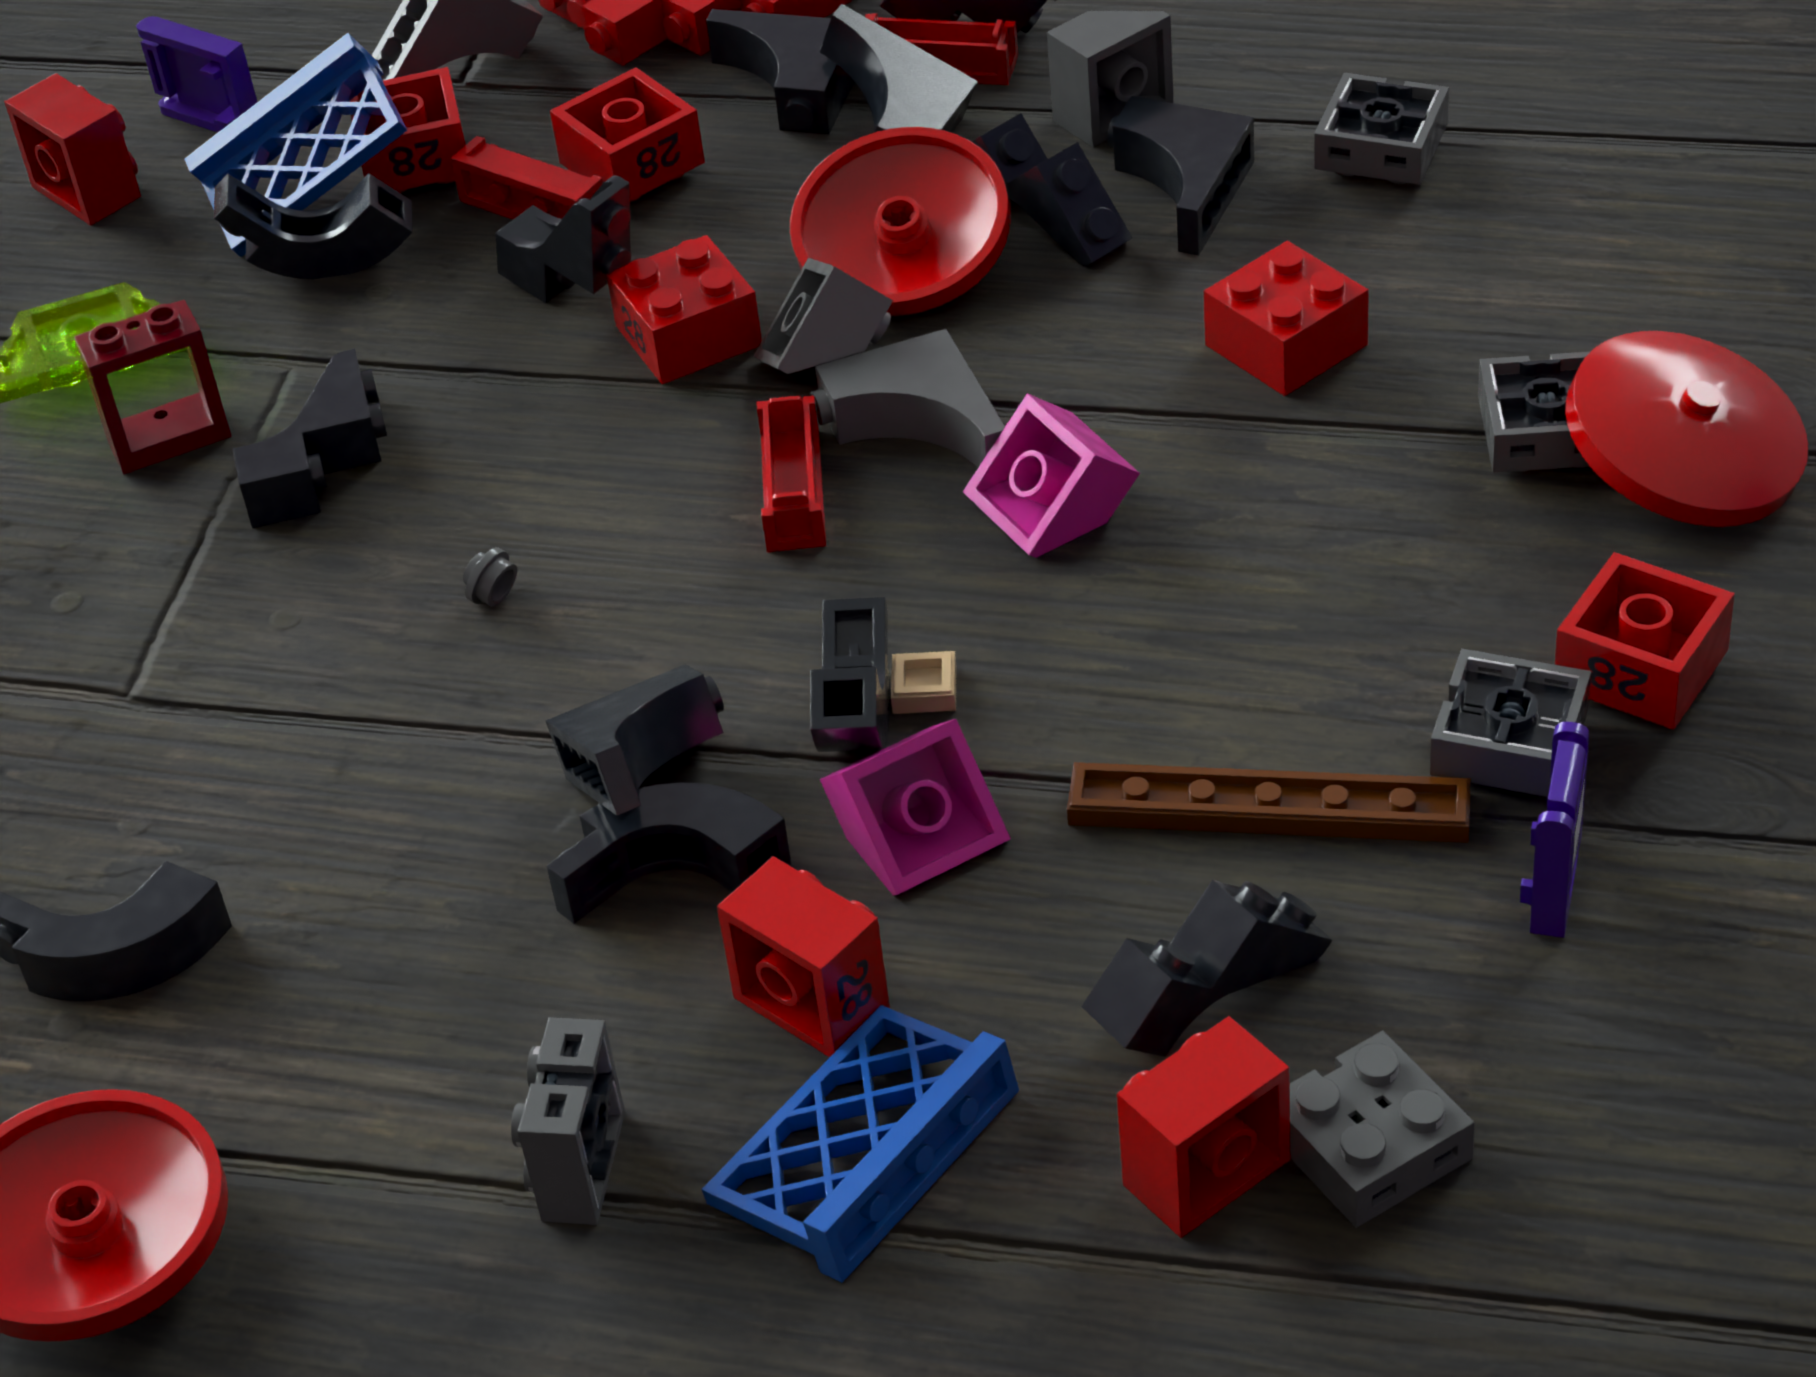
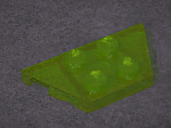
M123 282L18 312L10 328L12 334L0 349V403L56 387L72 386L80 380L87 379L74 336L91 331L103 323H115L147 312L152 307L160 305V303L154 299L144 298L141 291ZM185 347V348L176 350V351H174V352H171V353H168V354H165V355H162V356H159V357H156V358H153V359H157V358H160V357H164V356H167V355H171V354H174V353H178V352H181V351H185V350H187V348ZM132 365V366H130V367H127V368H124V369H121V370H118V371L127 370V369L133 367L134 365Z

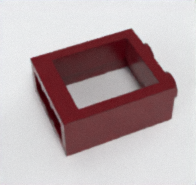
M185 299L171 304H160L152 307L147 312L115 323H103L91 331L74 336L107 441L123 475L232 437L201 329ZM186 347L199 392L121 419L106 374Z

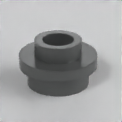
M495 547L486 553L479 552L471 559L463 574V582L466 584V599L474 604L484 602L493 607L498 605L507 596L514 585L518 572L517 566L509 561L507 552Z

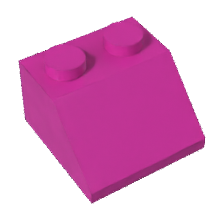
M1027 393L963 490V493L1028 555L1037 558L1106 524L1140 473L1072 412Z
M957 719L933 725L820 779L847 840L893 896L1011 839Z

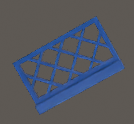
M347 33L184 160L190 173L201 181L213 209L215 186L228 173L254 190L260 178H272L265 197L283 207L303 211L407 131V128L381 79L384 73L378 61ZM364 90L360 102H349ZM342 115H354L347 135L335 134ZM371 115L385 117L386 123L370 135H364ZM322 122L318 134H308V132ZM301 146L313 147L306 166H294ZM330 147L342 148L335 162L328 167H322ZM281 154L277 165H267ZM288 179H300L296 191L286 199H281ZM222 227L231 249L240 257L246 254V239L242 236H234Z
M880 1005L701 1189L706 1203L813 1254L821 1273L843 1283L1018 1093L1019 1087L1006 1041L983 1031L973 1042H970ZM887 1033L908 1042V1048L874 1056L869 1054L871 1049ZM947 1059L954 1060L942 1075L923 1079L922 1065ZM909 1068L912 1069L913 1082L874 1091L873 1077ZM863 1080V1094L826 1102L825 1097L836 1086ZM915 1103L898 1122L879 1126L878 1111ZM867 1114L869 1129L830 1138L829 1123ZM818 1126V1141L781 1149V1143L791 1132ZM870 1150L852 1170L834 1174V1158ZM822 1161L823 1177L785 1185L783 1170ZM772 1173L774 1186L772 1189L746 1195L735 1191L746 1179ZM825 1198L803 1223L788 1216V1206Z

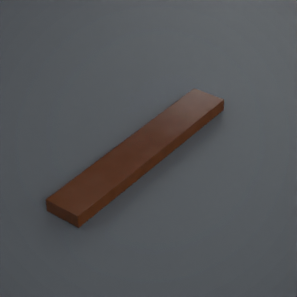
M1074 762L1067 804L1068 825L1468 843L1471 778Z

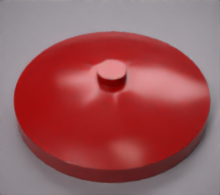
M926 127L893 128L878 131L849 142L825 158L811 172L801 186L792 207L790 236L801 270L808 258L835 266L893 300L887 310L891 316L909 315L927 311L954 300L975 286L990 271L1000 257L1008 239L1011 224V207L1000 170L990 156L979 146L966 138L945 130Z
M1639 331L1613 337L1595 347L1584 358L1567 393L1565 414L1569 432L1578 451L1593 471L1609 486L1630 501L1673 520L1715 527L1737 526L1760 520L1775 512L1789 499L1807 464L1808 439L1799 413L1784 391L1766 373L1742 356L1698 337L1668 331Z
M107 1089L78 1092L48 1100L20 1112L0 1125L1 1334L19 1339L44 1342L69 1341L104 1334L146 1316L175 1296L192 1280L205 1264L219 1240L228 1208L227 1180L221 1160L210 1135L198 1120L178 1105L161 1097L131 1090Z

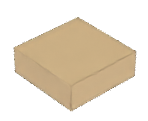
M955 651L892 654L891 704L893 714L956 711L957 666Z

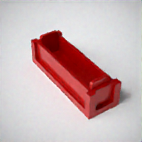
M877 13L865 14L866 18L977 80V84L1009 85L1018 59L1016 21H1005L1004 24L1003 20L997 19L996 23L883 18L878 17Z
M476 136L451 157L460 202L510 219H515L532 205L549 215L562 219L576 202L582 198L590 200L603 184V177L593 175L590 178L500 148L495 144H488L485 138Z
M788 396L758 401L756 405L761 434L764 508H761V517L767 552L827 546L820 435L815 396H805L803 399L800 396Z

